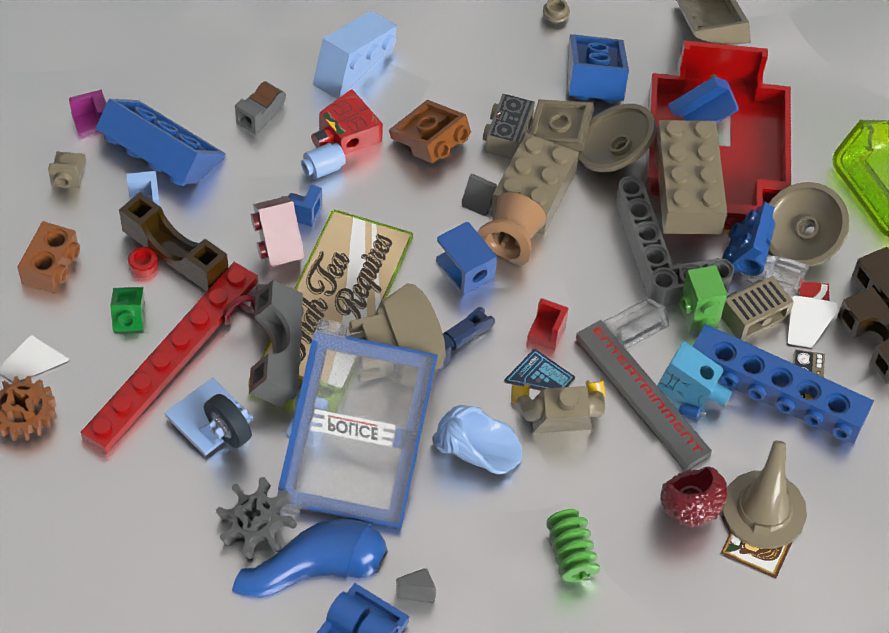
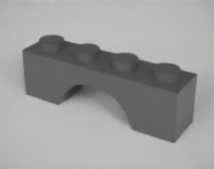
M272 280L256 293L254 319L267 331L272 342L273 353L267 354L251 367L249 394L280 407L289 399L295 397L300 388V342L303 335L301 322L304 308L302 307L303 293L276 280Z

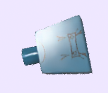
M685 341L680 345L657 384L665 396L682 404L701 408L707 399L724 407L733 392L717 383L723 373V368Z

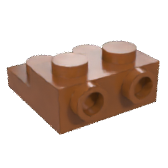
M426 100L391 127L389 133L391 139L410 146L413 156L433 164L440 158H446L450 153V149L455 145L466 142L471 130L466 114Z

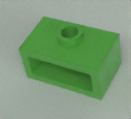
M716 265L687 270L679 306L689 333L701 332L705 324L714 328L719 326L727 292Z

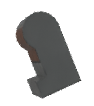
M267 81L262 82L255 93H252L246 100L241 99L235 104L236 124L257 135L282 108L286 99V93ZM247 117L251 118L252 123L246 120Z

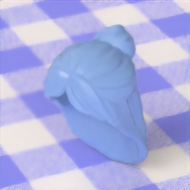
M465 405L453 407L442 417L438 424L437 432L432 437L435 448L440 452L456 455L460 459L485 468L494 474H504L509 470H513L523 458L522 445L518 441V437L512 427L504 422L492 419L480 407Z

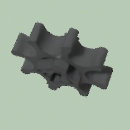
M265 477L259 478V487L251 495H245L238 484H234L232 490L238 496L237 505L232 509H224L222 507L216 509V513L222 520H233L232 527L227 532L222 533L220 539L227 546H230L236 539L245 538L242 553L248 559L254 557V548L261 541H268L271 548L275 552H279L281 546L274 539L275 532L282 526L292 529L297 526L292 516H280L281 508L285 504L292 502V496L287 490H282L274 498L267 497L271 485Z

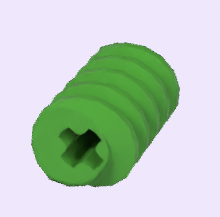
M565 509L556 512L546 522L547 528L550 531L549 537L553 542L552 549L555 552V561L559 565L558 572L562 580L566 582L582 581L596 575L600 571L599 564L593 563L597 560V554L591 551L594 548V543L591 540H587L591 536L590 530L585 528L588 525V520L584 517H578L580 512L575 509Z

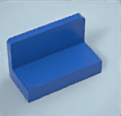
M712 77L668 104L672 114L683 117L684 121H716V124L739 110L727 80Z

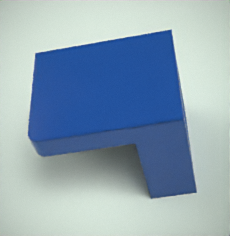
M315 185L310 186L306 196L295 193L288 195L293 201L297 222L310 227L313 226L322 207V188Z

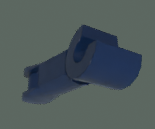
M478 307L465 319L444 332L446 355L443 366L438 370L449 365L452 350H457L476 336L489 331L495 324V318L487 316L485 309Z

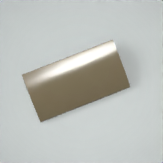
M676 0L695 37L718 44L751 43L749 21L736 0Z

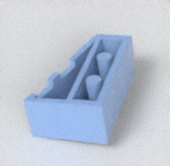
M371 10L324 37L313 84L333 97L340 98L393 48L396 42L395 33L397 25Z

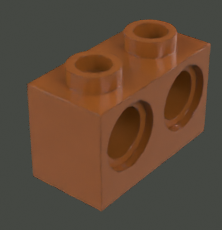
M42 221L17 266L21 284L55 293L59 284L65 282L68 275V267L72 260L75 261L78 258L80 244L77 241L76 231Z

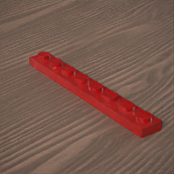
M234 261L80 432L82 439L107 454L225 321L223 311L227 304L237 297L248 295L259 282L258 275ZM236 305V306L231 310L230 314L233 312V310H234L238 305Z

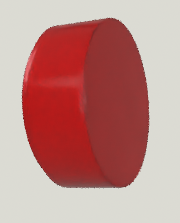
M148 247L134 249L128 256L129 270L138 277L152 275L158 268L157 254Z

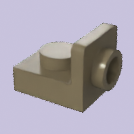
M56 151L54 163H50L48 167L51 185L63 188H80L86 164L85 154Z

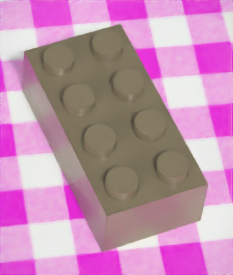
M659 120L655 137V153L663 234H722L727 216V206L716 121Z

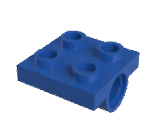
M766 202L756 210H750L746 218L740 223L736 222L729 231V246L724 251L722 258L728 260L734 266L733 276L738 272L747 276H758L764 271L776 225L775 220L772 218L775 207Z
M354 583L347 593L343 591L336 597L328 610L326 621L317 633H402L409 623L410 616Z

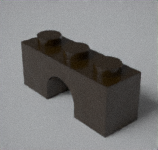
M872 287L844 299L837 317L853 339L864 334H870L882 341V343L876 345L870 362L886 384H888L889 308L886 300L879 296Z

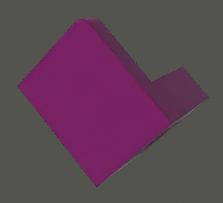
M102 89L70 97L71 115L78 135L84 136L99 132L95 128L107 104Z

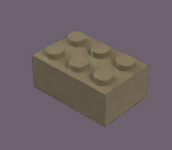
M526 133L493 193L491 216H494L496 200L500 194L505 192L522 194L534 200L544 210L547 220L537 233L545 235L576 174L579 152Z

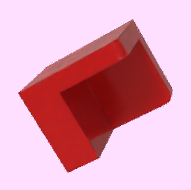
M541 298L538 303L536 318L527 336V341L555 351L566 328L569 308Z

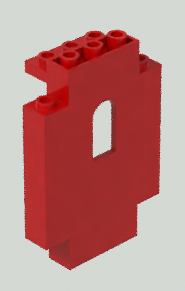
M684 41L683 50L680 53L677 75L652 73L648 110L655 118L657 127L659 120L684 121L683 117L672 114L669 103L710 79L711 75L716 74L717 78L727 80L739 107V110L730 116V146L719 145L727 206V216L723 229L730 230L736 222L740 223L744 220L750 210H756L764 202L769 204L780 191L791 186V86L763 84V73L768 58L767 48ZM654 137L652 144L646 151L645 188L648 195L660 196Z

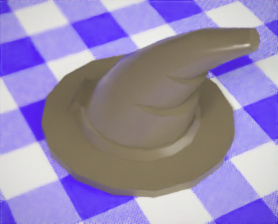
M773 441L765 467L761 471L753 470L739 475L727 486L728 496L722 510L723 518L729 530L736 537L756 548L776 549L790 544L801 534L807 518L806 502L799 489L785 475L786 443L783 441Z

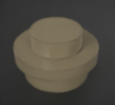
M548 0L543 7L544 17L551 22H563L569 17L570 9L565 0Z

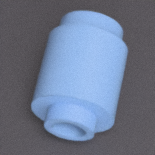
M328 143L305 152L303 160H301L304 173L313 179H318L340 170L341 166L346 163L344 152L337 143L333 145Z

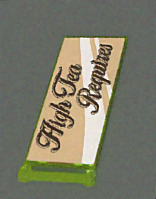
M333 209L294 288L303 293L302 307L304 308L301 322L303 335L300 342V383L303 382L311 342L314 339L315 332L345 338L346 336L363 332L350 333L348 327L351 320L377 315V309H379L381 301L388 297L411 245L414 235L412 232ZM271 339L269 340L261 356V359L265 357L267 354L273 353ZM327 350L319 389L332 392L333 394L330 398L317 394V397L328 401L330 413H338L342 398L360 360L359 356Z

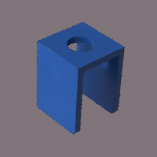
M465 222L437 237V242L445 252L436 257V262L462 295L495 279L497 256L469 222Z

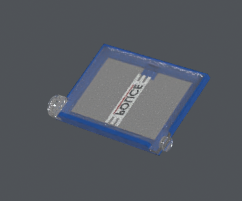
M318 320L311 342L277 493L278 496L282 490H287L293 500L285 504L280 511L299 515L300 509L401 530L438 355L346 336L348 329L346 325L331 320Z

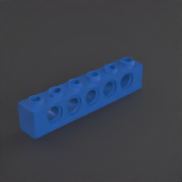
M707 324L704 325L693 345L695 349L723 368V373L718 382L725 387L734 388L756 401H762L777 408V410L784 414H790L799 418L812 427L825 430L840 440L855 443L874 403V400ZM800 394L810 395L813 399H805Z

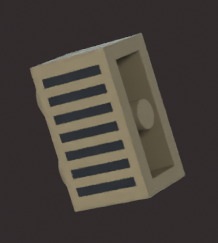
M772 276L763 281H755L749 288L739 293L737 291L730 293L726 298L721 318L738 339L744 341L788 319L794 301L775 277Z

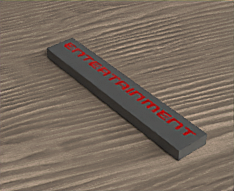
M602 320L576 333V340L685 470L711 456L712 450Z

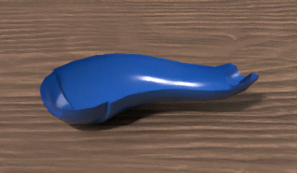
M333 519L319 522L302 531L276 555L256 568H242L234 581L232 591L244 596L264 597L301 580L316 576L332 575L342 578L347 576L354 578L369 577L378 572L380 562L387 551L386 542L380 532L372 528V524L355 519Z

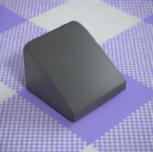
M471 173L462 198V206L486 216L492 208L493 193L497 188V184Z
M423 568L397 578V598L429 603L435 602L436 587L428 569Z

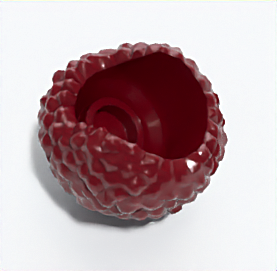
M710 466L700 470H687V472L682 474L678 473L677 476H673L672 479L662 484L660 499L663 510L679 524L690 528L694 526L700 527L701 524L708 523L713 519L715 520L720 515L728 496L727 483L724 477L718 473V470Z

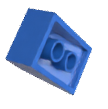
M570 34L568 63L569 95L580 100L598 98L608 103L624 101L629 74L624 40Z

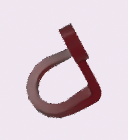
M243 295L227 304L223 311L225 326L231 324L232 313L230 314V312L236 305H238L237 308L249 314H254L255 297ZM242 302H251V303H250V306H248V305H246V304H244V303H242Z

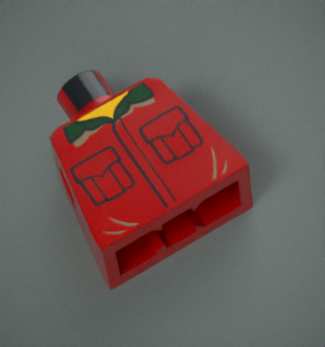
M351 89L319 113V131L313 133L311 139L316 148L328 143L332 145L337 143L342 148L344 155L382 142L383 123L356 92Z

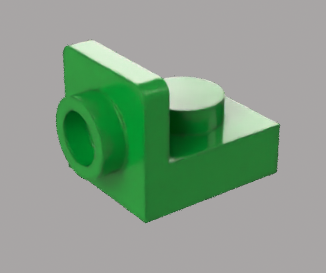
M144 287L113 288L110 308L114 332L143 330Z

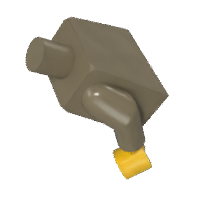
M603 379L593 383L587 380L586 387L546 388L533 400L529 397L530 385L524 384V387L512 384L511 402L517 403L523 417L527 421L532 422L533 433L591 430V417H601L605 412L604 397L606 395Z

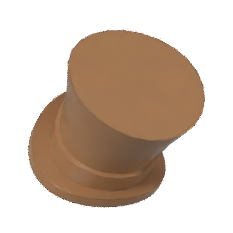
M505 192L500 194L496 200L492 221L482 225L477 232L496 256L516 265H524L529 261L532 253L530 240L545 225L547 220L546 214L541 206L529 197L519 193Z

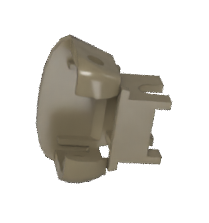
M407 283L382 300L379 309H377V315L351 320L348 329L350 333L363 332L349 335L348 337L437 354L433 381L437 370L443 366L446 355L445 341L438 318L426 295L414 284ZM362 357L361 366L366 371L359 373L358 380L359 383L389 377L390 382H397L398 379L399 385L415 387L419 369L402 365L401 371L395 372L394 366L398 364Z

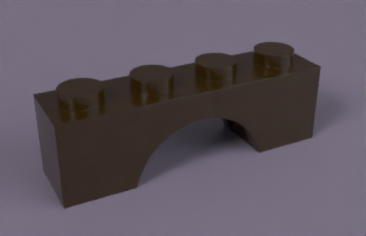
M141 192L119 209L122 231L142 246L153 250L160 259L206 292L228 269L227 253L207 239L197 243L184 237L169 222L162 208Z

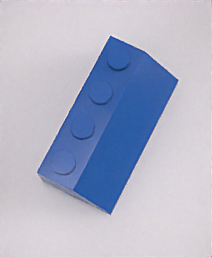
M108 99L95 128L104 134L106 141L115 145H122L126 148L125 152L135 158H143L148 162V167L158 172L167 173L170 175L169 179L172 182L181 186H185V184H198L226 154L140 100Z

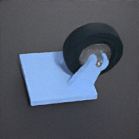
M213 377L164 413L165 417L204 456L224 441L234 448H239L252 437L248 423L253 420V416Z

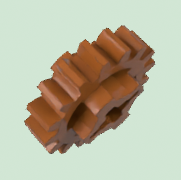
M15 376L13 379L14 383L12 384L5 380L2 381L3 389L0 390V436L4 438L11 433L12 441H16L19 435H23L25 440L28 441L30 433L34 432L37 436H41L40 428L42 426L45 428L51 427L49 418H56L55 407L57 406L51 388L49 386L44 388L41 379L32 383L31 376H27L24 382H20L18 376Z

